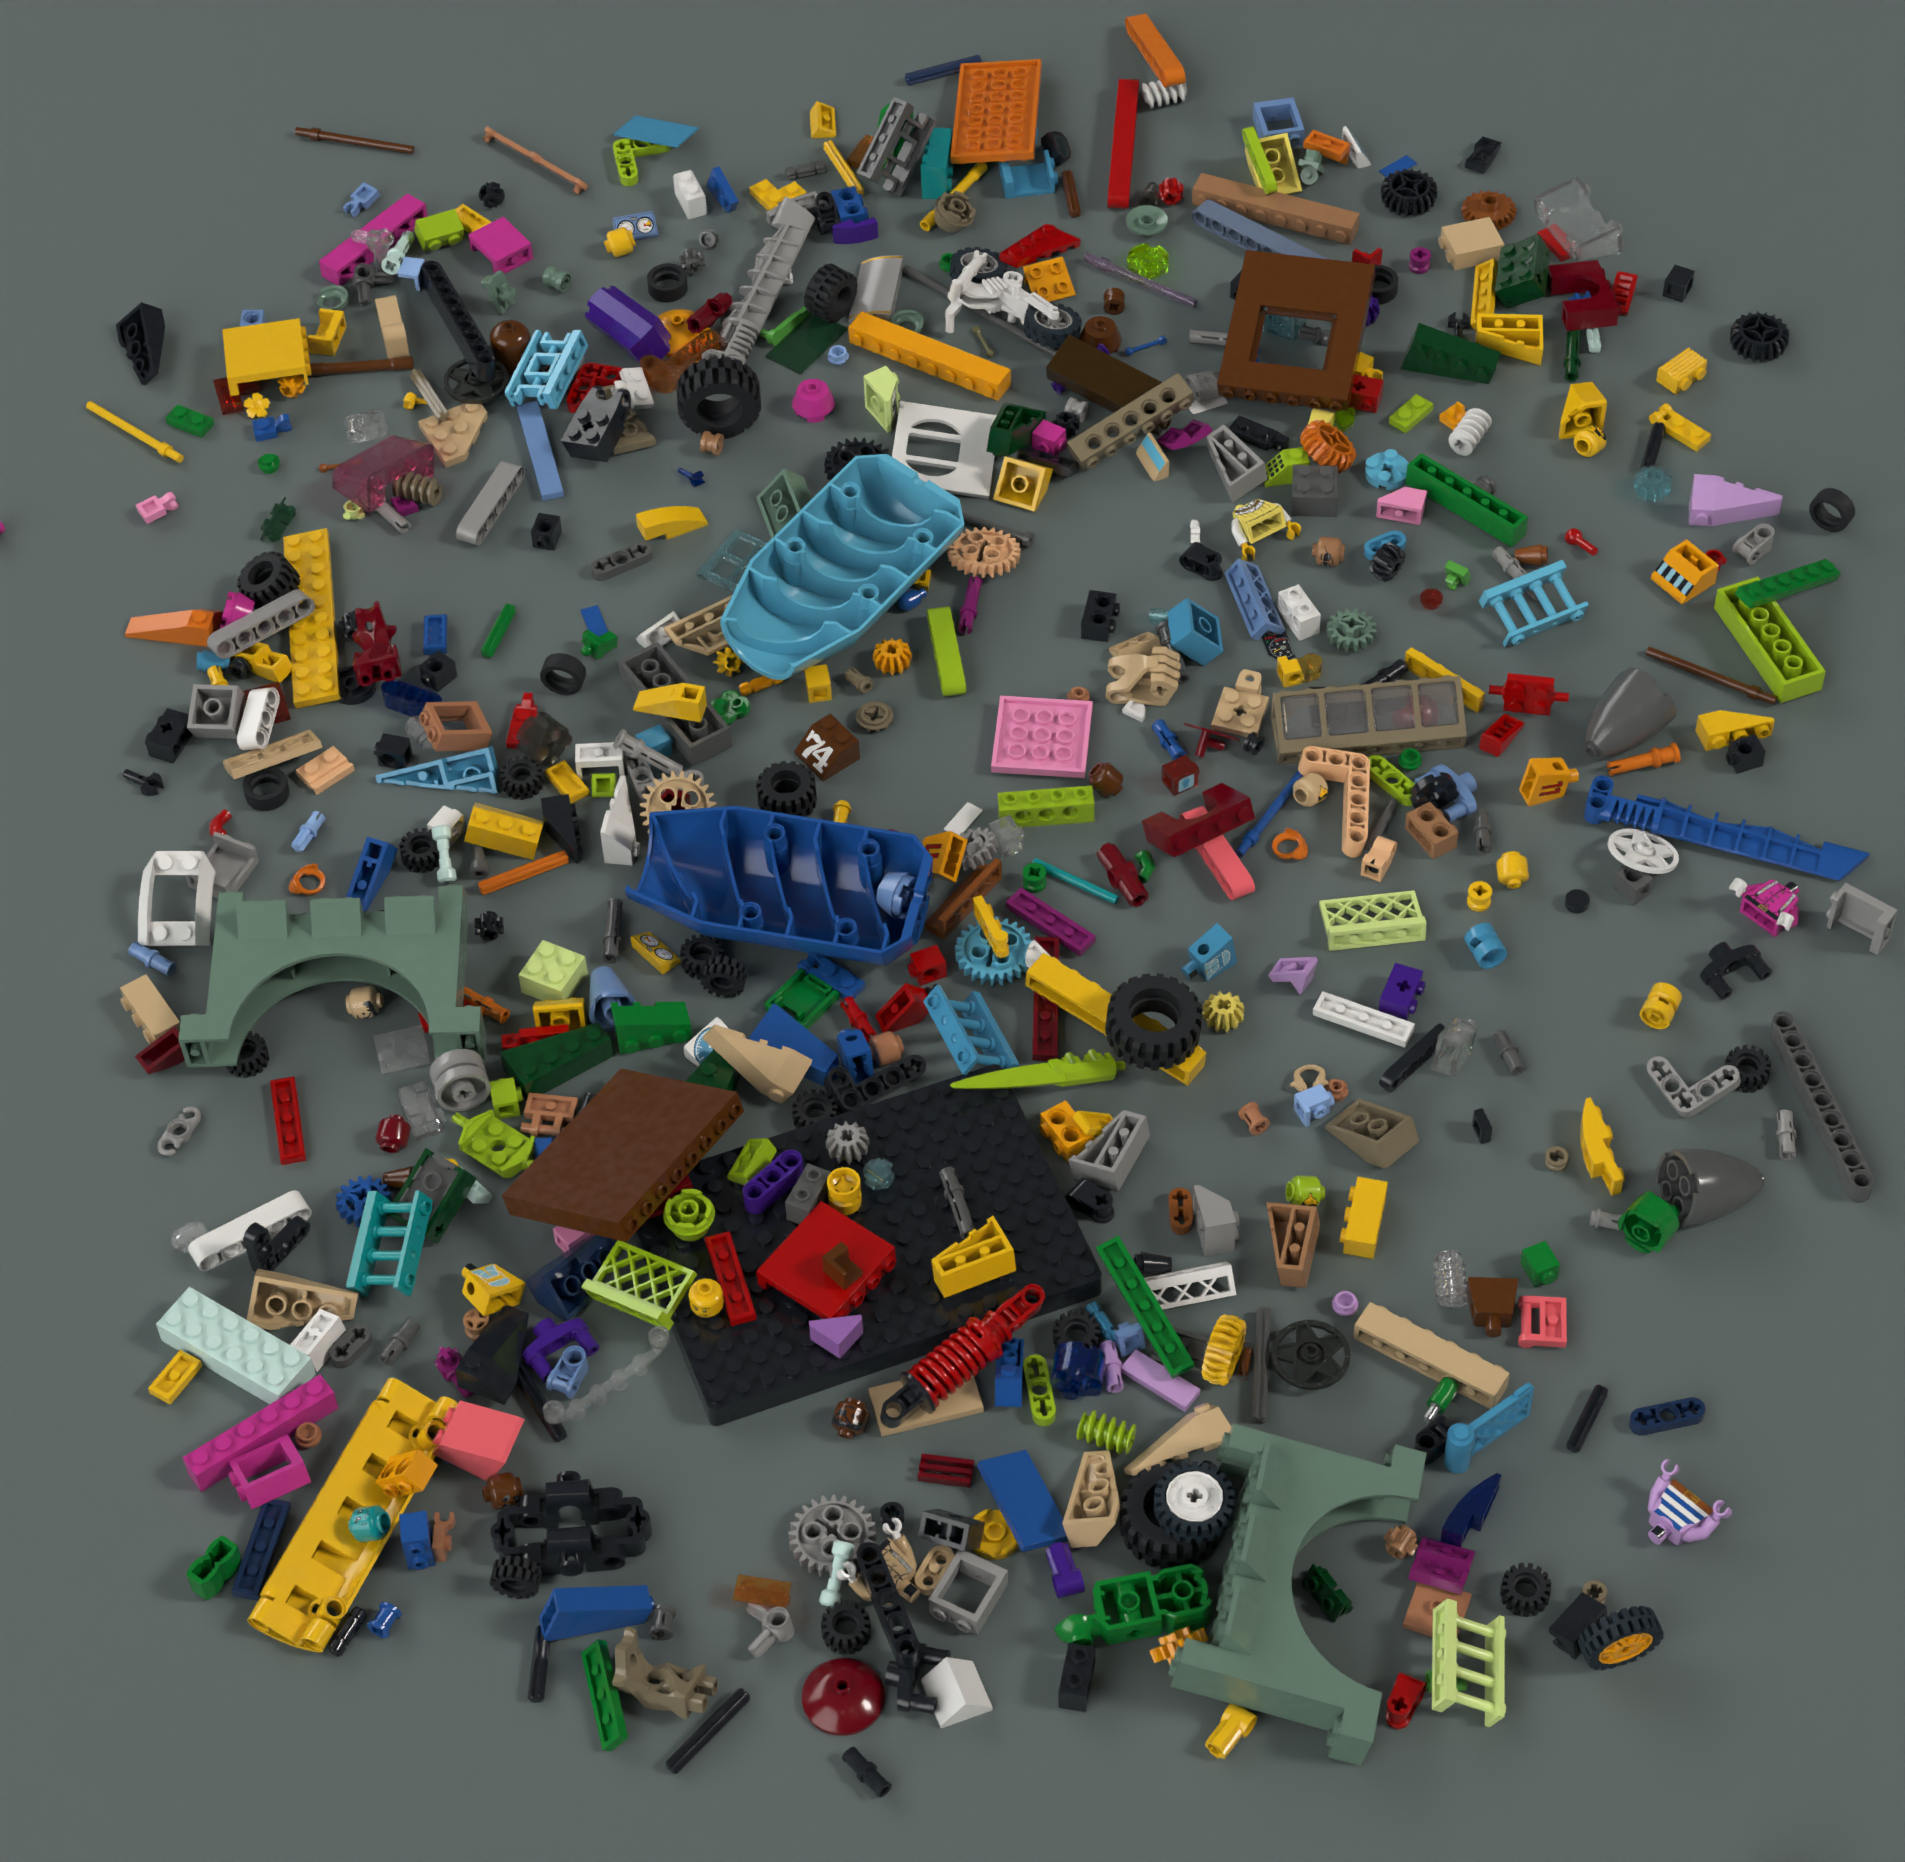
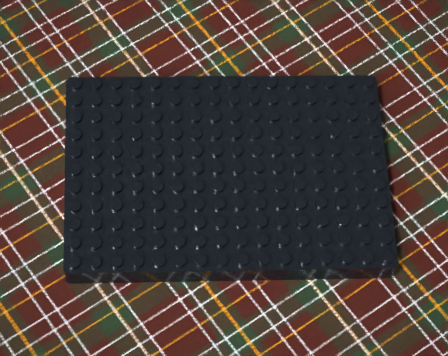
M992 1064L968 1072L967 1075H959L768 1138L777 1150L772 1161L786 1150H796L802 1155L803 1170L808 1163L830 1172L841 1167L855 1170L860 1177L862 1202L856 1212L845 1216L895 1246L896 1264L890 1272H886L880 1278L878 1286L874 1290L870 1289L864 1296L861 1305L857 1308L854 1307L848 1314V1316L862 1315L863 1334L841 1358H838L811 1340L809 1321L821 1320L823 1318L773 1286H770L767 1290L758 1286L756 1271L799 1224L787 1220L785 1202L794 1186L760 1214L747 1212L743 1198L744 1185L727 1178L744 1146L702 1159L688 1173L693 1189L701 1191L702 1195L712 1202L715 1209L714 1220L702 1238L695 1241L679 1239L666 1226L663 1214L648 1218L633 1234L640 1249L695 1271L697 1276L692 1282L693 1284L704 1278L717 1281L706 1247L705 1237L730 1231L757 1320L731 1326L724 1303L721 1311L715 1316L708 1318L700 1317L691 1310L688 1295L689 1289L670 1318L674 1322L671 1327L709 1422L713 1426H721L925 1356L929 1352H933L934 1348L941 1345L952 1333H957V1329L965 1327L968 1318L976 1317L981 1320L987 1311L995 1312L1006 1300L1015 1296L1029 1284L1039 1285L1045 1293L1041 1309L1029 1320L1098 1297L1101 1294L1102 1272L1012 1088L954 1089L950 1086V1084L956 1081L1002 1070L1001 1066ZM845 1120L849 1125L857 1122L858 1128L864 1127L866 1135L869 1137L867 1154L861 1155L860 1162L853 1159L850 1165L846 1160L838 1163L837 1158H831L829 1150L826 1148L828 1131L834 1130L835 1124L843 1126ZM953 1167L955 1168L959 1184L964 1188V1198L975 1229L978 1230L987 1224V1219L994 1216L1014 1249L1016 1271L944 1298L934 1281L931 1259L955 1242L959 1244L964 1240L960 1236L950 1202L944 1196L945 1188L939 1176V1172L942 1169ZM665 1266L654 1270L655 1278L666 1274ZM681 1274L674 1277V1286L682 1283L686 1275ZM668 1280L657 1285L658 1293L669 1288ZM671 1295L660 1299L663 1308L666 1309L671 1301ZM1033 1295L1025 1297L1029 1303L1034 1304L1038 1302L1037 1298Z

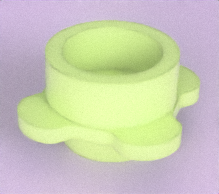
M357 499L347 501L343 506L345 510L343 518L345 520L363 519L365 517L363 509L366 507L365 504Z

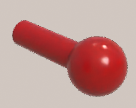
M1571 528L1565 533L1564 539L1568 544L1577 545L1592 556L1598 553V548L1583 539L1580 530Z

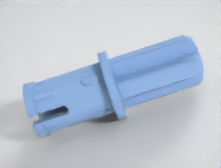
M313 811L307 822L300 826V832L291 843L295 852H303L310 841L317 837V831L326 820L322 813L317 819L316 817L319 812Z

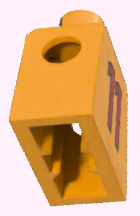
M1560 757L1529 759L1519 791L1528 806L1555 800L1564 796L1569 783L1578 782L1579 773L1576 768L1569 769L1565 761Z
M952 831L927 836L923 839L922 845L933 857V878L956 882L967 839Z

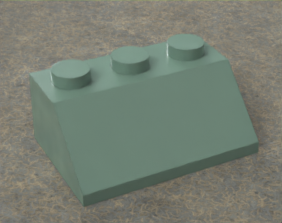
M785 468L756 497L771 539L812 499L804 477Z

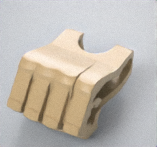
M1153 647V655L1151 656L1137 653L1110 658L1107 670L1114 679L1118 680L1106 686V699L1113 704H1126L1132 700L1134 703L1166 706L1178 688L1179 670L1181 667L1179 662L1180 654L1167 647Z

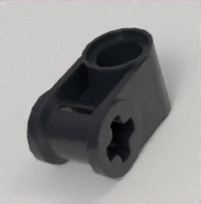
M828 192L819 193L814 202V211L819 233L824 235L825 232L833 231L832 226L841 223L833 196ZM819 201H827L829 206L821 207Z
M1194 542L1179 557V562L1184 569L1206 580L1216 581L1222 577L1223 571L1220 567L1222 562L1221 554L1205 547L1199 542Z
M1081 1178L1065 1196L1071 1208L1085 1214L1098 1223L1110 1222L1114 1217L1112 1195L1089 1179Z
M1443 1415L1437 1416L1416 1435L1414 1449L1427 1453L1425 1465L1433 1463L1445 1453L1447 1432L1451 1425L1446 1422V1417Z

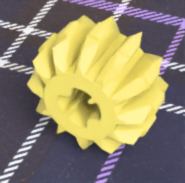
M1221 991L1218 992L1217 996L1210 994L1208 1000H1205L1203 1004L1204 1011L1202 1016L1204 1021H1207L1208 1028L1215 1027L1216 1032L1224 1029L1227 1033L1229 1028L1236 1030L1238 1023H1242L1244 1019V1005L1240 1002L1239 996L1232 997L1230 991L1226 995L1222 994Z

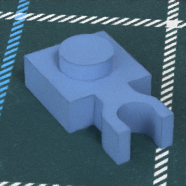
M363 182L350 195L352 201L346 203L343 209L347 214L350 211L355 218L362 207L368 209L381 195L376 188Z

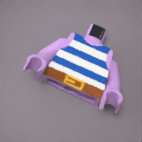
M1666 1459L1661 1464L1663 1474L1658 1476L1649 1495V1523L1653 1528L1648 1532V1536L1657 1545H1660L1666 1538L1675 1545L1705 1540L1720 1524L1719 1520L1721 1518L1726 1519L1732 1515V1509L1728 1507L1725 1512L1720 1513V1508L1725 1504L1723 1500L1716 1501L1712 1509L1676 1479L1670 1481V1477L1677 1475L1679 1472V1465L1676 1464L1672 1472H1667L1666 1466L1670 1460Z

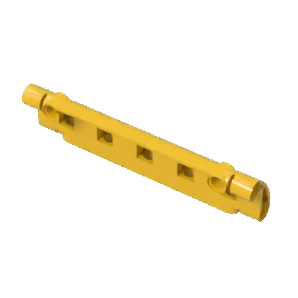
M387 1379L376 1400H373L263 1587L260 1593L261 1598L247 1619L253 1628L278 1641L300 1649L317 1653L324 1651L400 1519L399 1514H403L414 1495L413 1493L392 1498L383 1492V1488L375 1483L390 1456L419 1449L430 1459L433 1460L435 1458V1455L432 1453L436 1445L432 1443L434 1439L429 1437L427 1431L433 1432L436 1435L439 1429H444L446 1422L443 1421V1418L449 1407L454 1408L457 1405L455 1400L442 1396L435 1402L398 1379ZM413 1432L418 1433L416 1438L412 1436ZM376 1505L382 1507L389 1514L391 1526L386 1536L382 1540L359 1542L356 1540L348 1527L353 1511L359 1507ZM313 1607L318 1608L315 1614L311 1612ZM327 1607L334 1608L337 1616L330 1615L327 1612Z

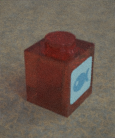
M1184 755L1162 765L1161 781L1172 795L1176 796L1198 785L1199 767L1187 755Z

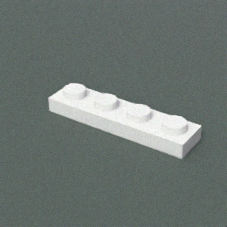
M1322 991L1313 1008L1314 1016L1404 1048L1414 1031L1415 1023Z

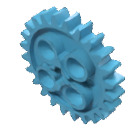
M1008 918L1000 922L1002 930L1008 933L1009 955L999 958L994 954L978 921L976 920V927L969 924L968 931H961V937H957V945H955V957L959 970L964 969V976L971 974L972 981L980 978L981 985L987 980L990 981L991 986L994 985L995 981H999V984L1003 986L1005 979L1010 983H1013V976L1020 979L1021 971L1027 972L1028 970L1025 963V954L1029 944L1032 942L1030 940V933H1025L1024 926L1017 929V922L1015 921L1009 925Z

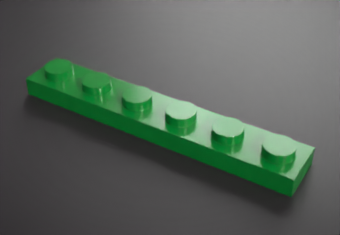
M1823 559L1740 586L1735 595L1751 609L1838 580L1841 572L1835 568L1832 562Z
M1119 1235L1097 1246L1096 1251L1138 1323L1141 1325L1171 1379L1194 1368L1193 1360Z

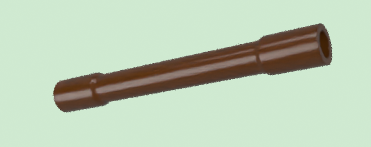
M409 356L367 361L310 363L311 376H323L336 373L414 369L413 357Z

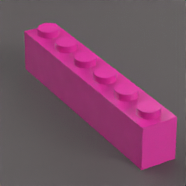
M408 193L397 200L393 205L319 260L322 277L335 285H344L353 278L356 265L360 263L370 265L397 244L404 231L405 233L407 230L414 231L415 221L428 217L426 204Z
M321 1374L184 1456L183 1460L189 1476L199 1490L203 1492L228 1476V1473L232 1471L229 1460L286 1434L291 1438L295 1435L297 1428L305 1422L316 1423L337 1410L338 1405L334 1391Z

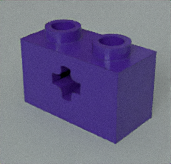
M1395 963L1380 997L1378 1011L1406 1021L1410 1014L1414 1015L1418 1005L1416 998L1418 995L1422 996L1426 982L1422 981L1423 971Z

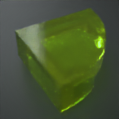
M1350 407L1348 411L1335 412V422L1339 429L1343 432L1349 430L1355 421L1354 407Z

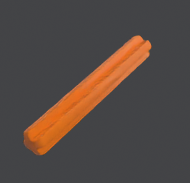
M561 850L482 880L478 883L479 890L482 895H486L565 865L569 862L568 855L565 850Z

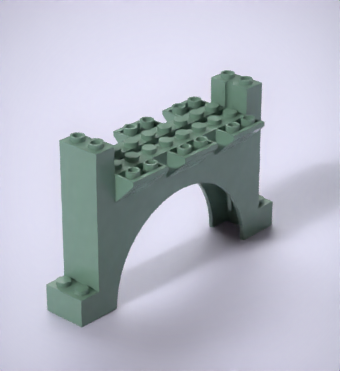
M463 885L438 886L437 908L434 896L427 895L384 897L385 911L363 912L360 898H320L310 900L311 914H290L286 900L246 901L243 892H219L206 1014L193 1013L181 1015L179 1043L187 1067L237 1066L239 1053L247 1034L268 1009L285 997L304 988L337 981H356L381 986L409 1001L422 1014L429 1026V1035H432L434 1040L435 1059L454 1049L473 1050L481 1055L482 1059H485L486 1030L481 1006L467 1005L463 1007L469 920Z
M1233 1423L1230 1432H1224L1215 1461L1220 1462L1218 1467L1219 1473L1224 1472L1227 1475L1244 1479L1242 1490L1240 1489L1236 1502L1238 1510L1234 1514L1231 1525L1234 1542L1233 1546L1229 1549L1227 1559L1224 1561L1221 1572L1223 1580L1219 1584L1216 1599H1218L1216 1611L1219 1612L1217 1619L1214 1620L1212 1631H1209V1640L1206 1643L1186 1638L1182 1647L1177 1646L1174 1659L1172 1658L1168 1675L1172 1676L1170 1687L1327 1730L1328 1734L1325 1745L1330 1747L1328 1757L1361 1766L1373 1744L1382 1692L1368 1688L1341 1673L1311 1643L1303 1630L1294 1606L1292 1595L1293 1563L1296 1556L1309 1542L1325 1531L1339 1525L1363 1520H1382L1406 1524L1410 1501L1417 1502L1427 1453L1395 1444L1391 1454L1386 1453L1383 1465Z

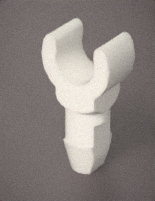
M1191 520L1190 522L1191 543H1200V524L1198 520Z

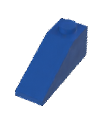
M368 836L346 897L360 898L363 911L368 910L384 883L398 848L388 842Z

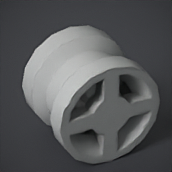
M1070 397L1064 412L1075 414L1076 420L1082 423L1087 416L1089 403L1085 401L1078 402L1076 398Z

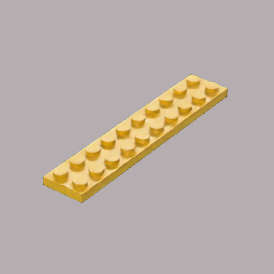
M327 528L283 537L284 557L300 575L298 590L308 595L315 604L314 610L309 616L289 626L291 664L293 666L291 668L293 701L296 709L341 699L330 539Z

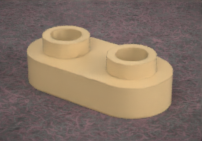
M945 1545L934 1546L923 1560L914 1578L915 1586L920 1589L921 1594L930 1596L955 1557L950 1547ZM939 1560L946 1561L944 1564L937 1563ZM927 1581H930V1582H932L933 1584H932V1585H925L924 1583L927 1582Z

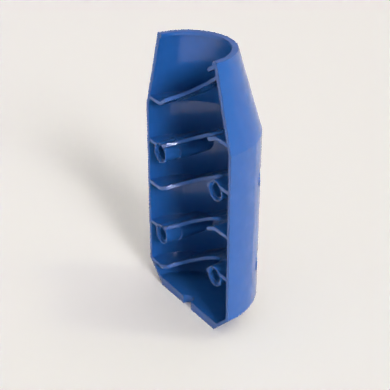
M741 806L650 812L649 844L642 877L636 890L626 885L625 893L629 899L704 936L888 966L917 944L920 939L930 900L927 890L932 882L933 857L915 834ZM910 872L913 877L917 878L913 900L910 902L906 919L900 917L894 919L877 904L878 886L888 873Z

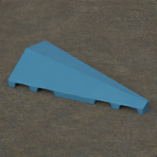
M493 746L375 775L377 783L499 793V768Z

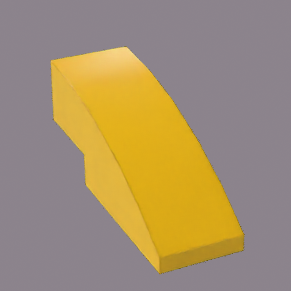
M661 507L636 514L637 527L645 541L664 535L668 540L708 525L706 518L698 507Z
M260 642L230 657L232 661L235 657L245 659L250 664L252 673L279 684L292 672L291 668L293 666L287 655L272 652L268 644Z

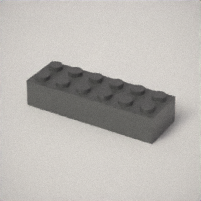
M659 642L618 661L620 679L636 699L639 691L678 683L693 684ZM708 701L701 722L649 714L658 725L660 724L665 732H670L674 745L691 766L732 747L730 727Z

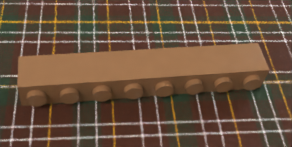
M1205 173L1200 174L1192 188L1193 205L1200 206L1205 200L1209 199L1251 220L1351 245L1359 229L1360 213L1279 192L1265 194L1263 188Z

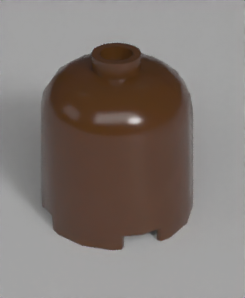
M517 320L501 321L492 328L490 333L491 351L495 359L506 367L509 375H513L531 339L528 328Z

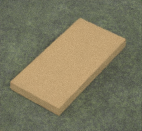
M306 730L270 743L264 749H254L222 762L233 779H237L323 747L319 738L311 730Z
M971 1375V1380L964 1382L961 1388H956V1392L953 1395L948 1394L947 1400H940L939 1406L932 1414H928L920 1408L900 1426L888 1428L880 1420L882 1405L901 1389L903 1385L901 1381H895L868 1388V1394L881 1437L984 1412L975 1378ZM894 1408L886 1410L890 1417L894 1418L900 1415L899 1411Z

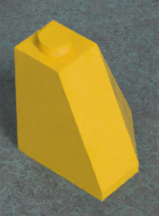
M1593 382L1570 385L1560 421L1559 439L1574 438L1576 433L1588 425H1595L1603 430L1607 401Z

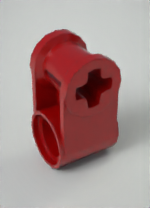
M1402 1672L1398 1674L1387 1700L1385 1718L1390 1727L1403 1729L1409 1725L1417 1706L1422 1701L1427 1682Z

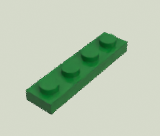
M597 1639L581 1652L602 1750L611 1752L628 1739L618 1690L612 1684L614 1672L607 1641Z

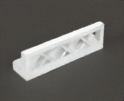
M1227 1261L1144 1277L1157 1301L1161 1300L1164 1302L1160 1304L1162 1310L1236 1295L1232 1266ZM1227 1276L1229 1290L1218 1292L1211 1287L1217 1278ZM1211 1279L1208 1284L1203 1282V1280ZM1200 1282L1205 1286L1200 1296L1193 1297L1186 1292L1191 1283ZM1183 1284H1185V1286L1183 1287V1289H1181V1288L1178 1287V1285H1183ZM1168 1287H1174L1180 1291L1177 1298L1171 1302L1161 1298V1295ZM1160 1289L1157 1294L1153 1292V1290ZM1209 1289L1214 1292L1211 1294H1206L1209 1291ZM1184 1294H1185L1187 1297H1189V1298H1186V1299H1181Z

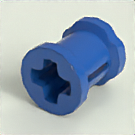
M381 1602L379 1605L380 1610L373 1621L368 1622L367 1626L373 1634L386 1639L390 1635V1628L396 1619L401 1618L402 1613L394 1605L388 1602Z

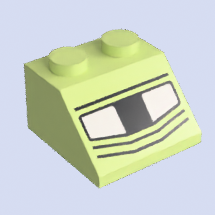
M884 366L864 375V394L866 409L885 431L889 433L893 429L899 411V379L896 373H892L887 366Z

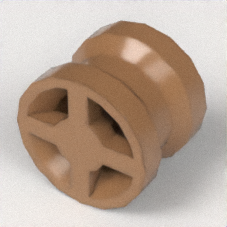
M704 431L700 441V451L703 453L709 451L713 455L719 456L724 444L723 434L717 433L713 435L710 431Z
M477 1309L469 1310L463 1318L465 1333L470 1340L475 1341L489 1325V1315L483 1316Z

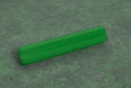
M506 603L503 606L481 648V655L483 657L491 658L494 655L516 613L513 604Z

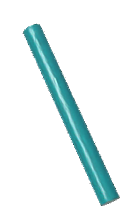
M1035 858L1032 862L1042 864L1047 874L1116 905L1119 901L1118 895L1038 858Z

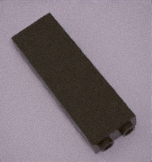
M1068 335L1046 367L1049 380L1113 413L1162 383L1071 335ZM1168 398L1164 402L1169 403L1172 402L1173 399ZM1148 410L1146 413L1153 414L1155 411ZM1171 419L1156 425L1151 432L1159 436L1163 430L1168 429Z

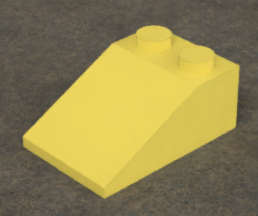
M1288 133L1259 138L1274 174L1277 192L1287 195L1302 192ZM1245 147L1244 151L1256 187L1263 188Z

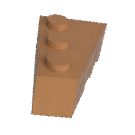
M1266 1202L1281 1286L1306 1288L1320 1228L1317 1207Z

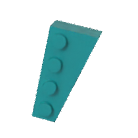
M934 128L924 148L923 164H921L922 199H938L944 192L947 194L948 191H952V178H949L953 177V164H951L950 159L953 137L952 128Z

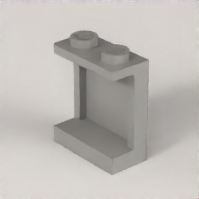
M215 832L213 835L214 845L207 853V857L216 871L212 896L218 898L219 892H237L259 863L256 848L252 844L233 839L227 834L223 835ZM185 876L188 887L197 890L198 876Z
M1845 883L1840 890L1836 889L1830 898L1832 905L1826 914L1828 918L1827 928L1832 929L1837 922L1852 928L1872 939L1869 951L1879 955L1890 941L1898 910Z

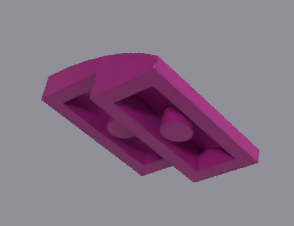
M1193 419L1181 430L1171 427L1156 441L1158 445L1175 450L1200 441L1213 430L1207 423Z
M1423 1536L1408 1579L1462 1595L1476 1551Z

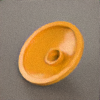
M687 309L669 310L657 316L671 334V340L669 339L670 351L665 355L668 357H686L702 350L710 340V327L700 334H693L688 330L686 321L695 312Z

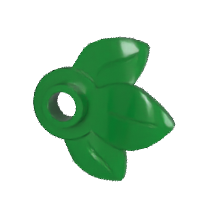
M734 690L723 691L721 698H716L709 702L727 725L732 724L736 718L745 717L750 712L749 700L744 696H740Z

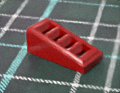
M1618 271L1612 292H1615L1617 303L1625 304H1620L1621 314L1628 315L1636 290L1638 276Z
M1503 714L1481 734L1479 748L1499 757L1524 727V722Z

